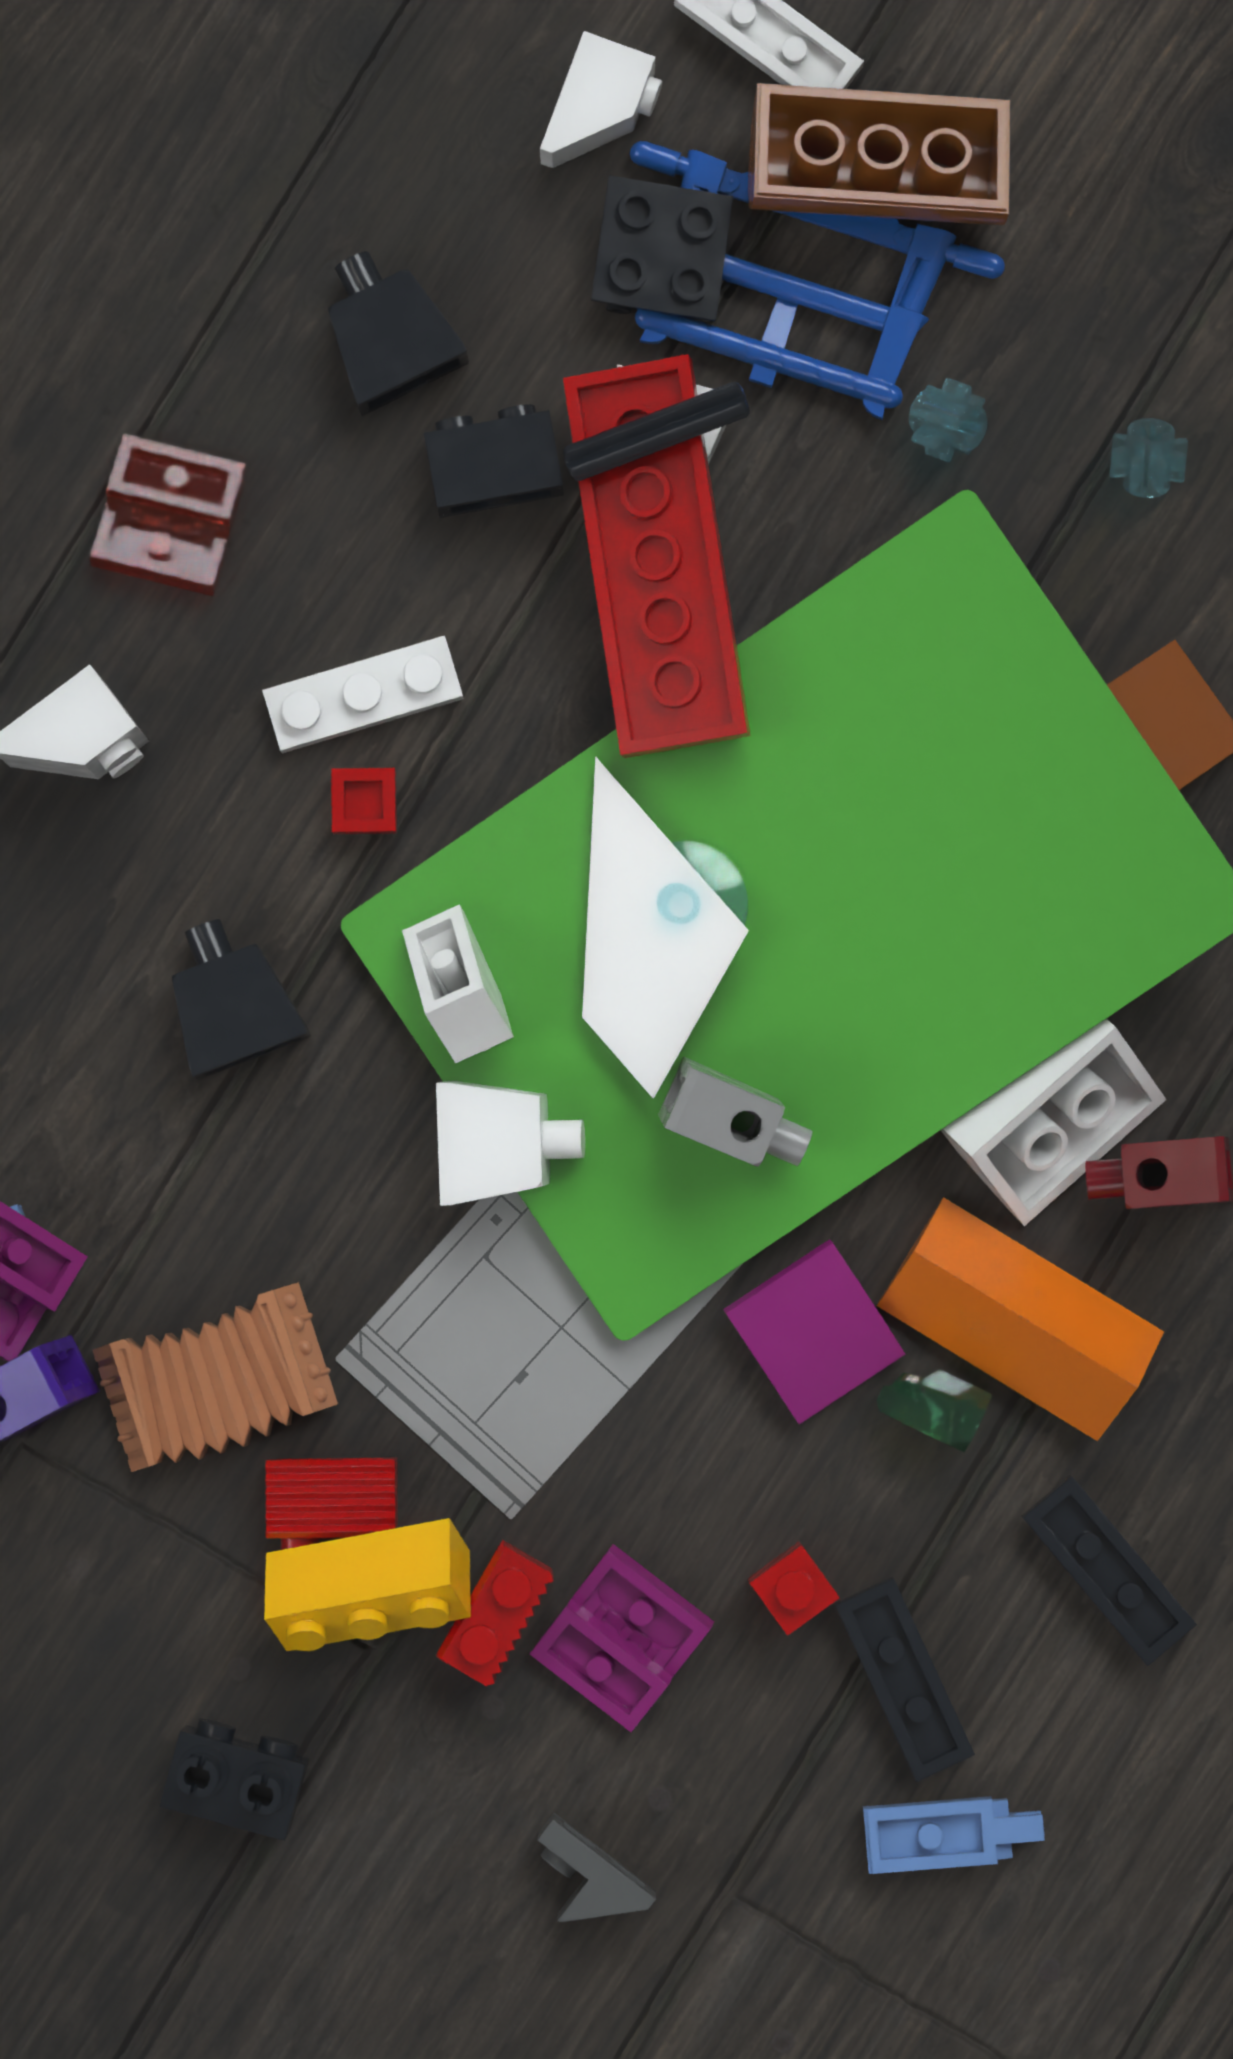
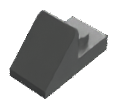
M553 1813L538 1832L537 1840L546 1847L540 1856L548 1864L570 1879L576 1871L585 1877L559 1911L558 1922L648 1910L656 1900V1891L557 1814Z

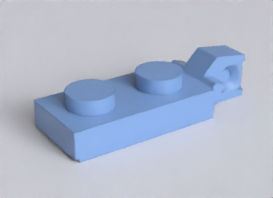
M991 1796L863 1806L869 1874L998 1864L1000 1859L1013 1858L1012 1843L1045 1841L1044 1821L1041 1811L1009 1812L1007 1798L992 1799Z

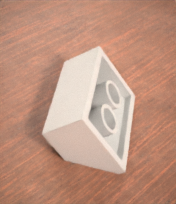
M1105 1019L947 1125L941 1131L959 1155L1016 1219L1025 1226L1086 1172V1161L1101 1159L1167 1099L1118 1029Z

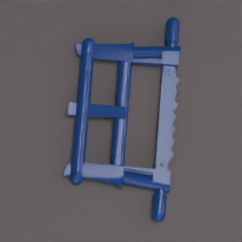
M638 141L630 149V158L638 166L672 177L675 174L683 176L681 188L733 196L734 199L749 203L748 172L739 173L726 168L727 162L697 150H689L686 158L681 156V152L647 141ZM774 211L906 254L907 258L891 306L888 307L725 254L722 280L777 298L762 341L688 317L637 309L635 322L640 328L645 330L640 338L641 343L659 344L664 342L667 337L752 364L753 368L749 377L751 382L772 388L776 373H780L863 400L865 410L873 417L883 420L884 408H895L903 400L902 390L895 383L917 332L930 320L922 315L945 262L953 263L955 268L990 279L998 278L1003 274L1005 263L997 254L960 243V246L954 244L957 237L949 231L917 224L916 229L899 224L898 219ZM798 305L882 331L869 374L865 375L785 349Z

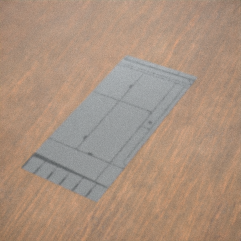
M518 1192L479 1199L337 1355L336 1361L509 1519H513L740 1266L630 1340L622 1341L617 1339L606 1325Z

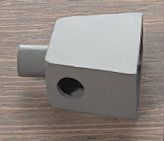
M683 1057L658 1113L664 1128L758 1167L766 1153L798 1166L808 1148L813 1133L808 1128L782 1118L785 1106L779 1099L686 1057ZM742 1111L755 1115L753 1125L744 1132L731 1128L733 1118Z

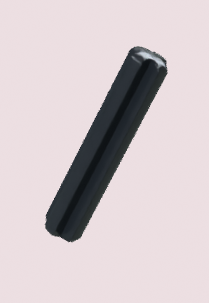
M731 382L567 445L563 449L564 460L570 475L575 480L582 481L744 419L750 414L749 404L739 383Z

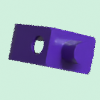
M72 1335L39 1345L0 1366V1443L100 1392Z

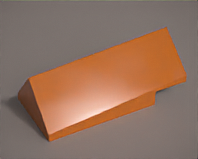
M944 1197L939 1202L876 1305L1096 1441L1100 1439L1139 1387L1164 1333L1163 1330Z

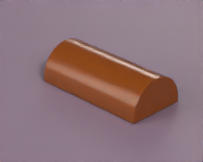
M757 83L749 150V208L756 210L1004 226L1009 215L1010 100Z

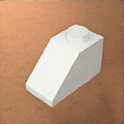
M584 31L540 147L541 164L551 168L559 166L633 132L640 114L650 117L663 82L660 79L654 78L655 56Z
M460 904L402 930L424 1013L455 1063L486 1051L514 1037L501 993Z

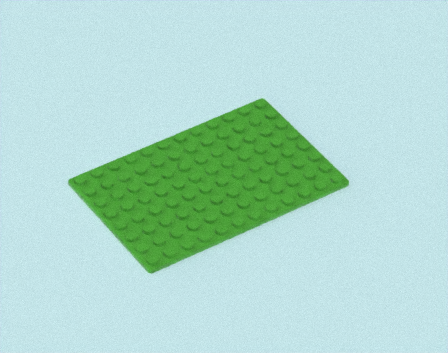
M971 490L960 491L737 645L751 736L624 758L620 755L617 730L615 729L342 919L341 930L442 1081H460L547 1094L548 1121H584L585 1157L549 1159L550 1183L542 1187L518 1191V1194L606 1325L619 1340H630L1233 933L1232 867L979 497ZM595 756L749 930L654 1099L582 1018ZM460 904L501 993L514 1037L486 1051L455 1063L424 1013L402 930ZM683 1057L779 1099L785 1106L782 1118L813 1131L810 1143L800 1164L795 1166L766 1153L760 1166H754L664 1128L658 1113ZM746 1111L738 1113L731 1122V1128L740 1132L747 1131L753 1125L755 1115Z

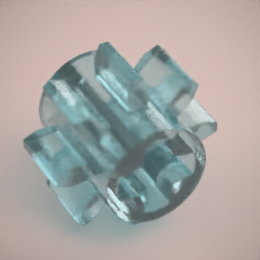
M946 378L942 389L927 385L926 389L920 392L914 399L910 408L909 424L914 431L911 437L912 442L925 446V454L945 462H950L954 450L968 455L971 453V450L981 443L987 430V414L982 408L985 399L972 394L970 385L951 378Z
M1156 418L1135 420L1129 424L1127 435L1119 433L1113 435L1110 476L1114 478L1123 477V487L1132 495L1143 498L1162 496L1169 491L1171 481L1183 483L1185 480L1188 440L1185 438L1175 439V429L1166 421Z

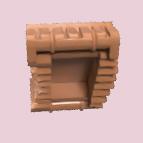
M299 1282L259 1294L252 1311L242 1306H235L234 1317L224 1313L221 1314L218 1326L211 1322L203 1323L199 1335L190 1328H183L180 1340L173 1333H166L162 1342L154 1335H146L143 1347L132 1338H126L92 1350L95 1361L99 1365L98 1370L102 1379L100 1386L104 1387L107 1398L110 1399V1407L113 1417L116 1418V1426L120 1435L117 1439L119 1442H122L125 1454L128 1455L131 1472L162 1462L165 1454L177 1463L181 1461L186 1449L198 1460L205 1458L209 1446L221 1454L226 1452L230 1439L245 1447L250 1443L253 1429H256L266 1437L271 1435L274 1418L285 1426H289L292 1422L293 1411L305 1416L338 1404L329 1377L331 1369L326 1367L311 1321L313 1314L308 1312Z

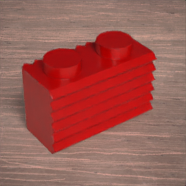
M288 1458L266 1460V1538H281V1550L320 1543V1538H347L398 1528L397 1458Z
M502 1540L470 1595L471 1617L454 1622L436 1657L485 1686L495 1684L496 1674L500 1673L503 1668L502 1662L508 1661L509 1651L515 1649V1640L520 1639L522 1636L521 1629L528 1626V1617L534 1616V1606L540 1605L541 1595L547 1593V1583L554 1581L552 1568Z

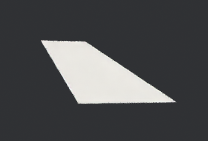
M595 756L582 1018L654 1099L749 930Z

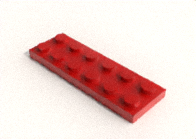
M689 354L563 378L573 443L698 395L693 362ZM704 434L579 481L620 755L624 758L751 736Z

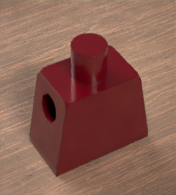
M1225 1136L1121 1144L1122 1158L1086 1161L1085 1163L1088 1198L1125 1197L1126 1209L1233 1202L1229 1138ZM1150 1164H1164L1168 1173L1165 1184L1147 1187L1142 1179L1144 1167Z

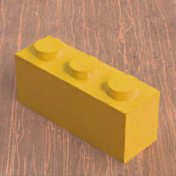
M450 1518L266 1553L264 1620L286 1651H313L323 1647L325 1644L357 1638L372 1640L380 1638L389 1632L416 1627L437 1628L445 1625L448 1621L471 1617L470 1550Z

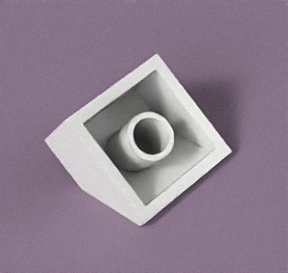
M89 664L0 731V759L13 768L100 779L109 772L112 778H117L134 767L144 757L139 749L147 744L149 740L107 684Z

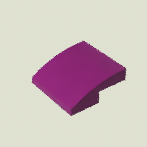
M0 1201V1358L9 1362L18 1357L45 1310L56 1311L88 1256Z
M830 1239L723 1309L798 1424L812 1417L905 1355L895 1336Z
M612 1544L531 1650L530 1655L624 1728L632 1732L668 1687L677 1671L711 1630L714 1621L616 1545Z

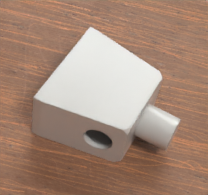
M460 1081L436 1083L440 1206L454 1205L548 1185L550 1183L549 1159L585 1157L584 1121H548L547 1094Z

